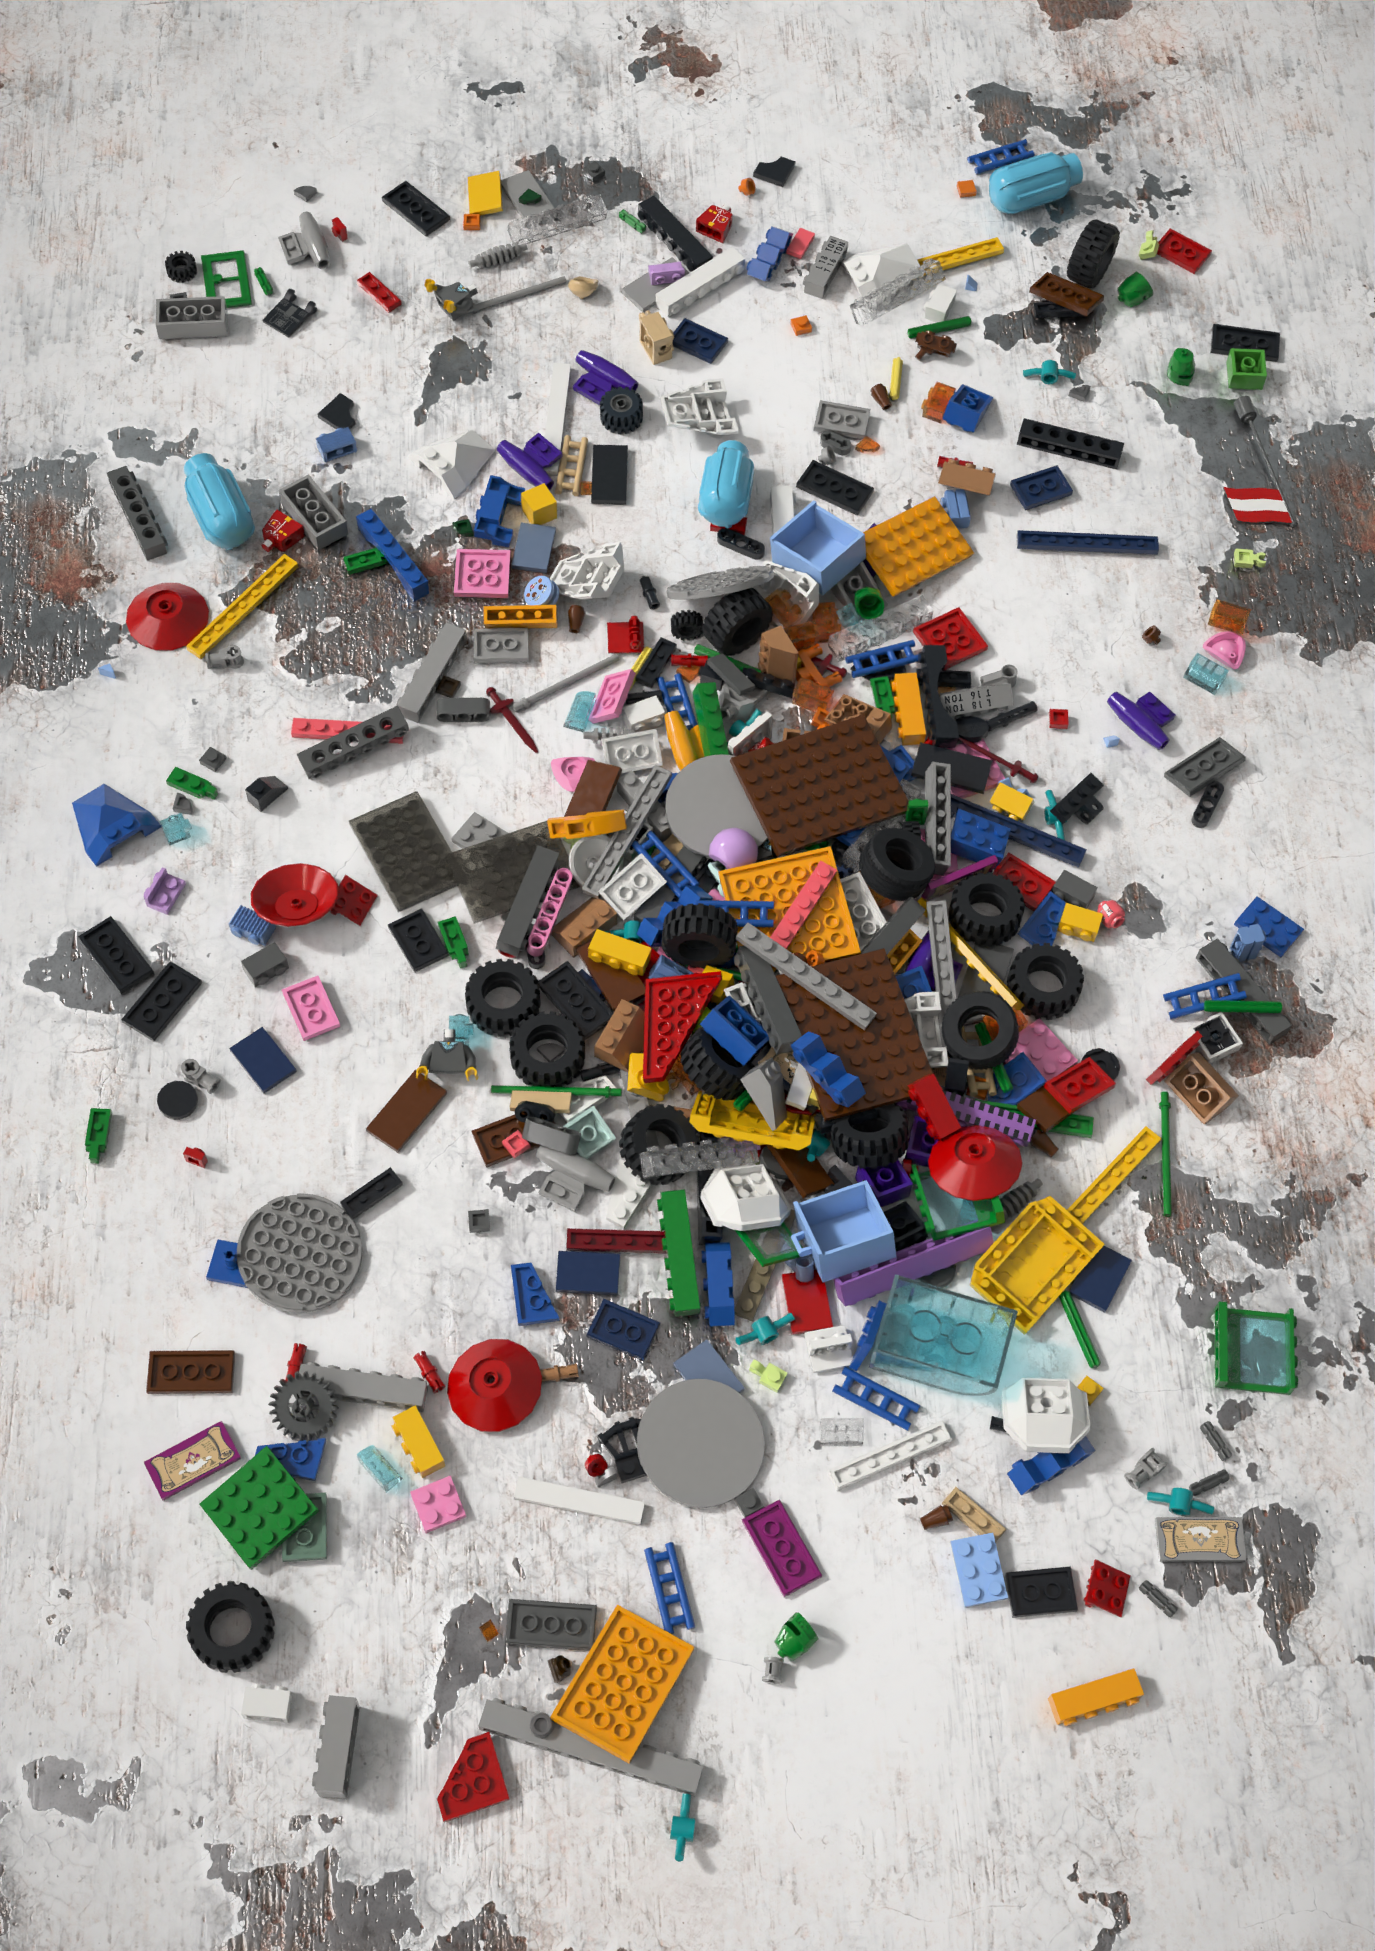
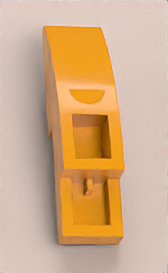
M624 810L590 812L586 815L556 817L547 820L550 839L566 837V839L607 834L627 828Z

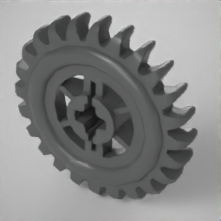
M297 1371L295 1372V1378L288 1374V1381L280 1379L279 1382L282 1386H274V1390L278 1393L270 1394V1397L275 1399V1401H271L268 1404L275 1407L269 1412L270 1415L276 1414L272 1423L280 1422L277 1430L284 1427V1436L292 1432V1440L297 1434L300 1437V1441L304 1440L305 1435L311 1441L313 1433L317 1438H320V1430L323 1433H327L326 1425L332 1427L334 1424L331 1419L337 1418L333 1411H337L339 1407L333 1403L337 1402L338 1398L331 1396L335 1393V1390H328L330 1382L323 1384L324 1377L322 1376L317 1380L316 1373L309 1377L307 1371L303 1373V1376ZM302 1391H309L311 1394L309 1396L303 1395ZM313 1394L318 1399L319 1405L314 1404V1400L311 1398ZM294 1395L296 1401L289 1403L291 1396ZM300 1404H301L302 1406H303V1405H306L307 1408H306V1409H304V1408L300 1409L299 1405H300ZM289 1407L292 1408V1412H293V1414L295 1415V1417H294V1416L292 1415V1413L290 1412V1408H289ZM313 1409H319V1412L314 1417ZM297 1418H305L306 1421L299 1420Z

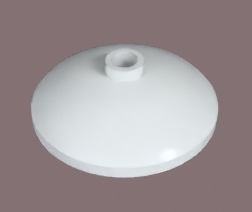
M603 835L583 837L572 847L569 855V868L573 878L580 886L583 887L611 840L610 838ZM623 860L612 878H614L621 870H623ZM590 861L594 864L593 868L589 865Z

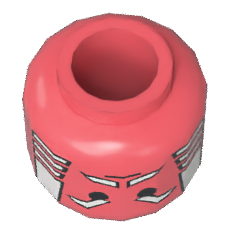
M1115 900L1103 901L1099 904L1097 912L1103 914L1101 922L1106 928H1118L1125 921V911Z

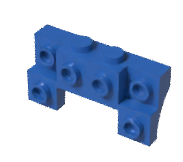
M490 475L485 494L480 498L481 508L477 509L476 512L477 521L474 528V537L492 540V545L509 547L513 536V529L502 527L501 524L507 504L521 506V493L525 491V488L510 484L499 476Z

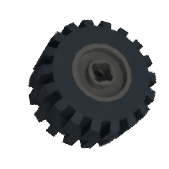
M618 387V389L612 388L610 392H605V395L601 397L600 419L602 425H605V429H611L612 433L617 431L621 435V432L629 434L630 430L634 432L635 427H640V423L643 421V401L638 393L635 394V390H629L628 387H625V389L622 387Z

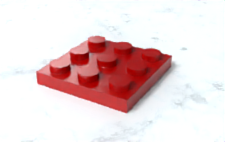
M960 607L913 629L914 635L922 646L945 645L947 663L944 670L988 649V645Z

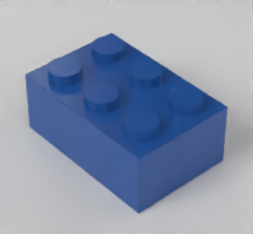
M958 808L951 819V853L974 862H979L994 855L998 859L995 870L1004 857L1011 828Z
M730 995L713 1008L700 1023L705 1032L715 1038L720 1046L732 1054L734 1059L743 1066L760 1052L769 1041L768 1034L763 1029V1026Z

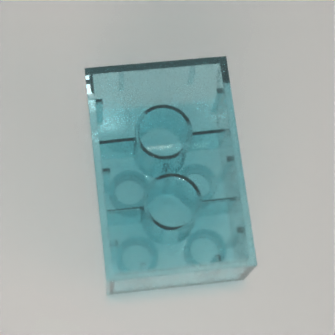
M895 1274L868 1368L951 1393L970 1396L992 1394L998 1389L1018 1311Z

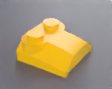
M643 1053L630 1054L627 1091L658 1102L663 1101L664 1095L669 1092L668 1081L665 1079L663 1082L644 1083Z

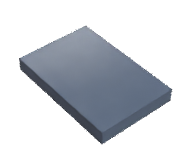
M521 522L512 560V569L547 573L556 527Z
M707 1339L673 1363V1366L684 1380L707 1379L728 1385L739 1393L745 1390Z

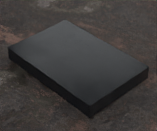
M422 908L388 924V929L414 973L449 956L447 949Z
M1071 1566L1006 1572L1005 1576L1012 1618L1078 1611Z

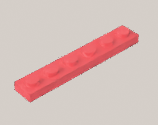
M293 718L291 735L294 738L329 739L362 722ZM386 725L383 729L389 730L392 726ZM369 733L366 737L373 738L375 734ZM404 736L395 737L389 743L403 744Z
M823 861L819 862L771 935V939L785 949L789 947L836 875L837 869Z

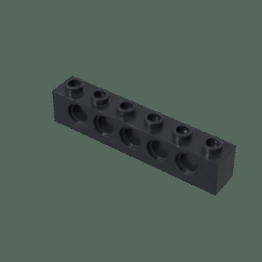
M1025 418L1023 419L1017 445L1116 470L1118 469L1124 447L1123 442Z

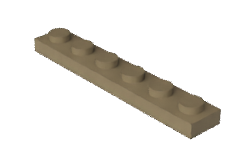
M792 1209L790 1215L784 1220L789 1230H791L796 1218L795 1211ZM777 1230L769 1231L764 1237L761 1249L766 1255L778 1253L782 1246H784L785 1241ZM755 1259L734 1309L735 1315L753 1322L776 1264L762 1267L758 1260Z

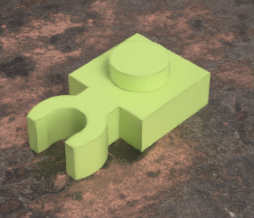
M1235 549L1234 567L1252 568L1253 564L1257 567H1264L1266 561L1262 560H1264L1266 553L1253 554V550Z

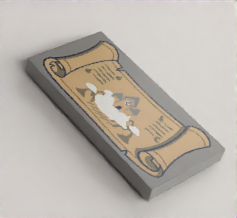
M1242 1517L1155 1518L1159 1562H1245L1247 1560Z

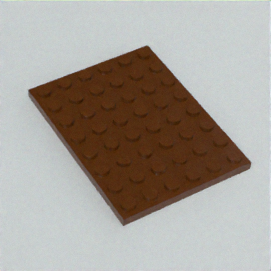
M864 714L730 759V763L777 858L906 814L909 800Z
M885 948L812 966L816 971L877 1013L865 1031L787 975H776V979L801 1035L803 1036L808 1031L819 1035L827 1052L840 1057L846 1072L859 1077L866 1092L865 1095L849 1107L837 1104L806 1070L824 1121L911 1099L908 1094L909 1088L907 1085L928 1074H933Z

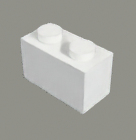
M938 284L935 290L932 289L929 297L930 301H926L924 311H926L925 319L934 322L945 321L955 302L957 290Z
M657 696L622 708V718L629 732L631 729L635 730V732L645 731L648 728L658 727L665 723V711Z
M252 1684V1687H245L241 1715L244 1719L289 1723L293 1695L291 1691H288L287 1687L275 1686L274 1689H265L266 1686L261 1684Z

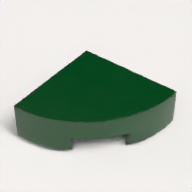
M529 188L519 197V203L521 204L538 203L542 200L541 195Z
M469 519L452 522V527L458 534L466 537L474 536Z

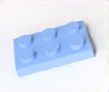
M988 1533L950 1541L964 1606L970 1607L1008 1599L994 1534Z

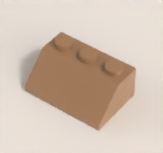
M949 459L948 462L945 461L938 483L990 495L996 473L993 472L992 468L983 467L981 470L977 469L975 464L966 463L964 466L960 465L957 460Z
M780 625L761 633L758 668L761 670V673L771 674L776 678L787 679L795 683L798 651L783 627Z
M591 897L557 923L551 935L574 958L578 955L576 948L592 941L596 929L609 931L617 925V912L605 900Z
M621 999L594 1046V1057L629 1072L630 1054L641 1053L644 1049L645 1012L640 1007Z
M1199 1052L1190 1054L1164 1080L1203 1124L1215 1118L1239 1097L1234 1089Z

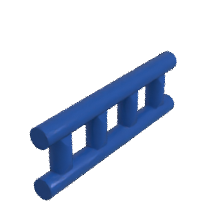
M1024 139L969 156L967 161L968 163H976L978 167L974 168L975 174H979L1034 157L1035 154L1033 150L1027 152L1024 147L1027 146V140ZM1018 149L1021 154L1013 156L1010 151ZM1003 153L1006 158L998 160L996 155ZM989 157L992 163L984 165L982 159Z
M910 640L845 657V661L847 664H854L856 670L852 671V677L857 678L918 662V654H913L911 647H915V641ZM904 650L907 657L897 660L894 652ZM887 654L890 662L880 664L877 656ZM870 658L873 666L863 668L860 661Z
M675 674V680L665 682L664 677H658L657 682L667 713L674 711L672 704L683 702L685 710L678 712L682 718L688 717L690 725H687L688 730L698 725L681 674ZM678 687L680 695L670 697L668 689Z
M652 831L646 834L649 840L640 845L637 841L632 843L633 849L639 855L642 853L667 881L665 884L679 899L686 885H700L697 879ZM655 845L661 853L652 858L646 850ZM667 858L673 866L664 871L658 863ZM679 871L685 879L676 884L670 876Z
M696 900V905L698 903L707 906L713 905L715 908L720 907L724 909L725 912H729V908L741 909L740 919H735L738 927H744L747 923H750L754 927L773 928L774 920H768V909H774V901ZM748 909H760V919H748Z
M1236 973L1163 994L1164 1001L1171 1000L1174 1011L1168 1012L1170 1020L1203 1011L1204 1002L1200 1003L1198 992L1209 990L1212 1000L1238 1001L1246 999V992H1239L1236 982L1241 980L1240 974ZM1228 984L1231 995L1219 997L1216 987ZM1190 995L1193 1005L1181 1008L1178 998Z
M845 1366L841 1374L847 1377L842 1387L835 1384L832 1392L908 1431L911 1423L906 1421L911 1410L917 1413L921 1405ZM854 1381L866 1386L861 1396L849 1391ZM873 1390L884 1396L880 1406L868 1401ZM892 1400L903 1405L899 1416L887 1411Z
M669 1542L665 1544L667 1551L654 1554L653 1548L650 1547L644 1549L664 1630L674 1634L673 1626L686 1623L687 1630L696 1627L674 1543ZM669 1559L672 1572L659 1575L656 1563ZM675 1581L677 1593L665 1596L662 1584ZM680 1602L683 1615L670 1618L667 1605Z

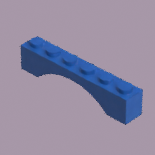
M369 509L357 515L358 530L368 542L372 543L385 556L412 600L416 601L428 595V580L375 512Z

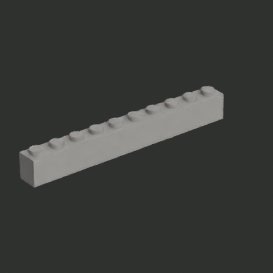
M493 1698L492 1701L486 1700L478 1725L481 1731L490 1732L503 1738L680 1793L690 1794L693 1797L696 1795L703 1766L699 1765L700 1762L698 1760L687 1758L685 1761L677 1758L678 1755L673 1752L665 1751L663 1754L656 1752L655 1747L644 1744L643 1747L639 1746L630 1764L554 1721H552L553 1729L551 1733L545 1738H538L530 1730V1721L536 1714L543 1712L536 1711L533 1714L527 1712V1708L515 1704L514 1707L507 1706L505 1701L498 1698Z

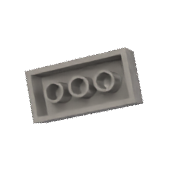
M225 296L156 299V329L159 339L227 336L228 310Z
M309 474L278 490L281 504L295 521L303 525L305 535L317 550L348 535L347 521Z
M329 1695L328 1702H324L323 1716H325V1725L320 1726L319 1739H322L321 1748H317L316 1752L318 1771L313 1773L312 1786H314V1790L319 1797L347 1800L360 1705L354 1697Z

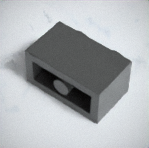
M1064 869L1054 884L1052 893L1066 903L1087 909L1095 897L1098 887Z
M275 942L241 961L243 970L254 987L267 983L269 979L276 975H281L289 969L286 957Z

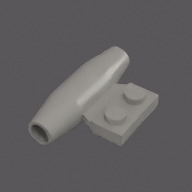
M308 211L303 212L299 215L301 233L291 232L278 237L287 263L291 265L302 261L310 254L317 267L325 269L330 265L325 238L313 215Z
M540 1145L536 1157L555 1170L546 1177L538 1192L539 1195L567 1209L576 1211L584 1196V1185L609 1192L614 1184L615 1177L596 1163L578 1154H566Z

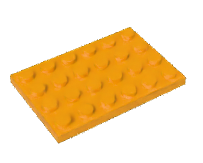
M935 496L863 532L865 534L866 559L892 597L964 561L974 554V551Z
M617 1605L550 1718L557 1724L630 1764L695 1647Z

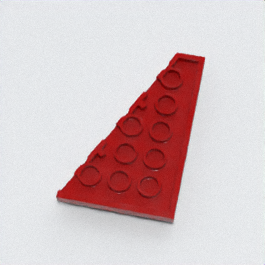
M721 971L646 979L643 1052L644 1083L665 1081L722 980Z

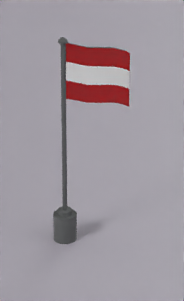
M1249 396L1239 397L1234 402L1235 409L1240 421L1250 424L1277 489H1235L1223 487L1237 522L1247 524L1280 523L1296 527L1297 522L1293 519L1253 424L1257 417L1253 403Z

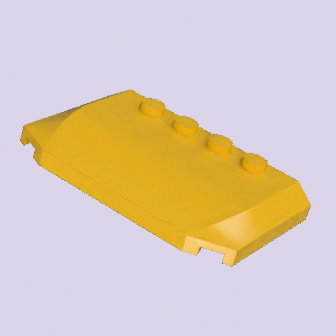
M698 1091L689 1122L699 1132L710 1133L719 1138L731 1137L736 1141H752L756 1145H773L777 1149L801 1150L811 1144L815 1123L814 1116L816 1114H793L787 1111V1118L776 1130L772 1131L753 1100L743 1111H738L733 1107L736 1099L725 1101L722 1098L716 1099L712 1095H702L703 1091Z
M1048 1196L1042 1200L1029 1203L975 1263L970 1286L1025 1335L1105 1244L1055 1199Z

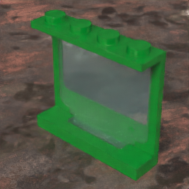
M911 1165L913 1173L909 1174L913 1186L916 1185L917 1187L914 1190L916 1200L922 1203L919 1206L922 1218L926 1217L927 1219L924 1222L927 1234L931 1233L933 1241L1005 1223L1004 1210L999 1196L977 1201L956 1198L940 1189L931 1177L930 1171L918 1173L916 1165Z
M1219 1301L1214 1308L1215 1388L1290 1395L1298 1387V1376L1295 1375L1298 1357L1295 1355L1294 1350L1297 1347V1336H1294L1297 1317L1294 1316V1309L1289 1308L1286 1314L1227 1308V1302Z

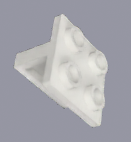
M844 1325L805 1332V1341L814 1373L850 1366L853 1359L851 1352L852 1338L851 1334H847Z

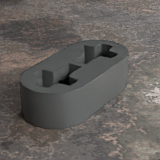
M825 431L820 436L822 447L830 446L834 453L842 456L850 453L851 442L847 438L832 431Z

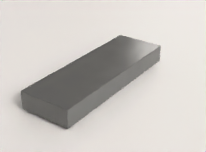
M723 653L708 658L707 664L739 696L754 691L755 685Z

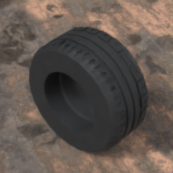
M886 828L877 831L870 838L859 857L860 871L869 887L879 895L895 901H906L911 896L917 898L929 884L935 873L934 856L928 845L917 835L900 828ZM889 859L898 862L904 869L897 867Z
M986 991L968 992V994L965 993L963 996L961 995L955 999L947 1008L946 1013H944L941 1032L945 1046L954 1059L969 1061L968 1067L970 1069L986 1070L987 1068L997 1067L1002 1062L1004 1063L1014 1052L1019 1039L1017 1019L1012 1007L999 995ZM977 1015L990 1016L999 1025L997 1037L991 1043L984 1046L970 1045L962 1037V1027L965 1022Z

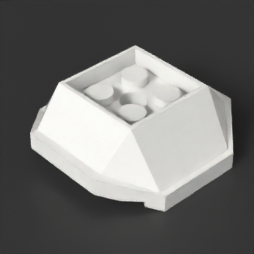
M763 1164L714 1169L700 1195L714 1226H725L738 1231L780 1226L791 1212V1207L776 1180L771 1178Z
M1022 1378L1001 1392L1004 1429L1013 1439L1020 1443V1446L1026 1452L1070 1453L1075 1445L1090 1432L1091 1425L1087 1393L1078 1389L1069 1379Z

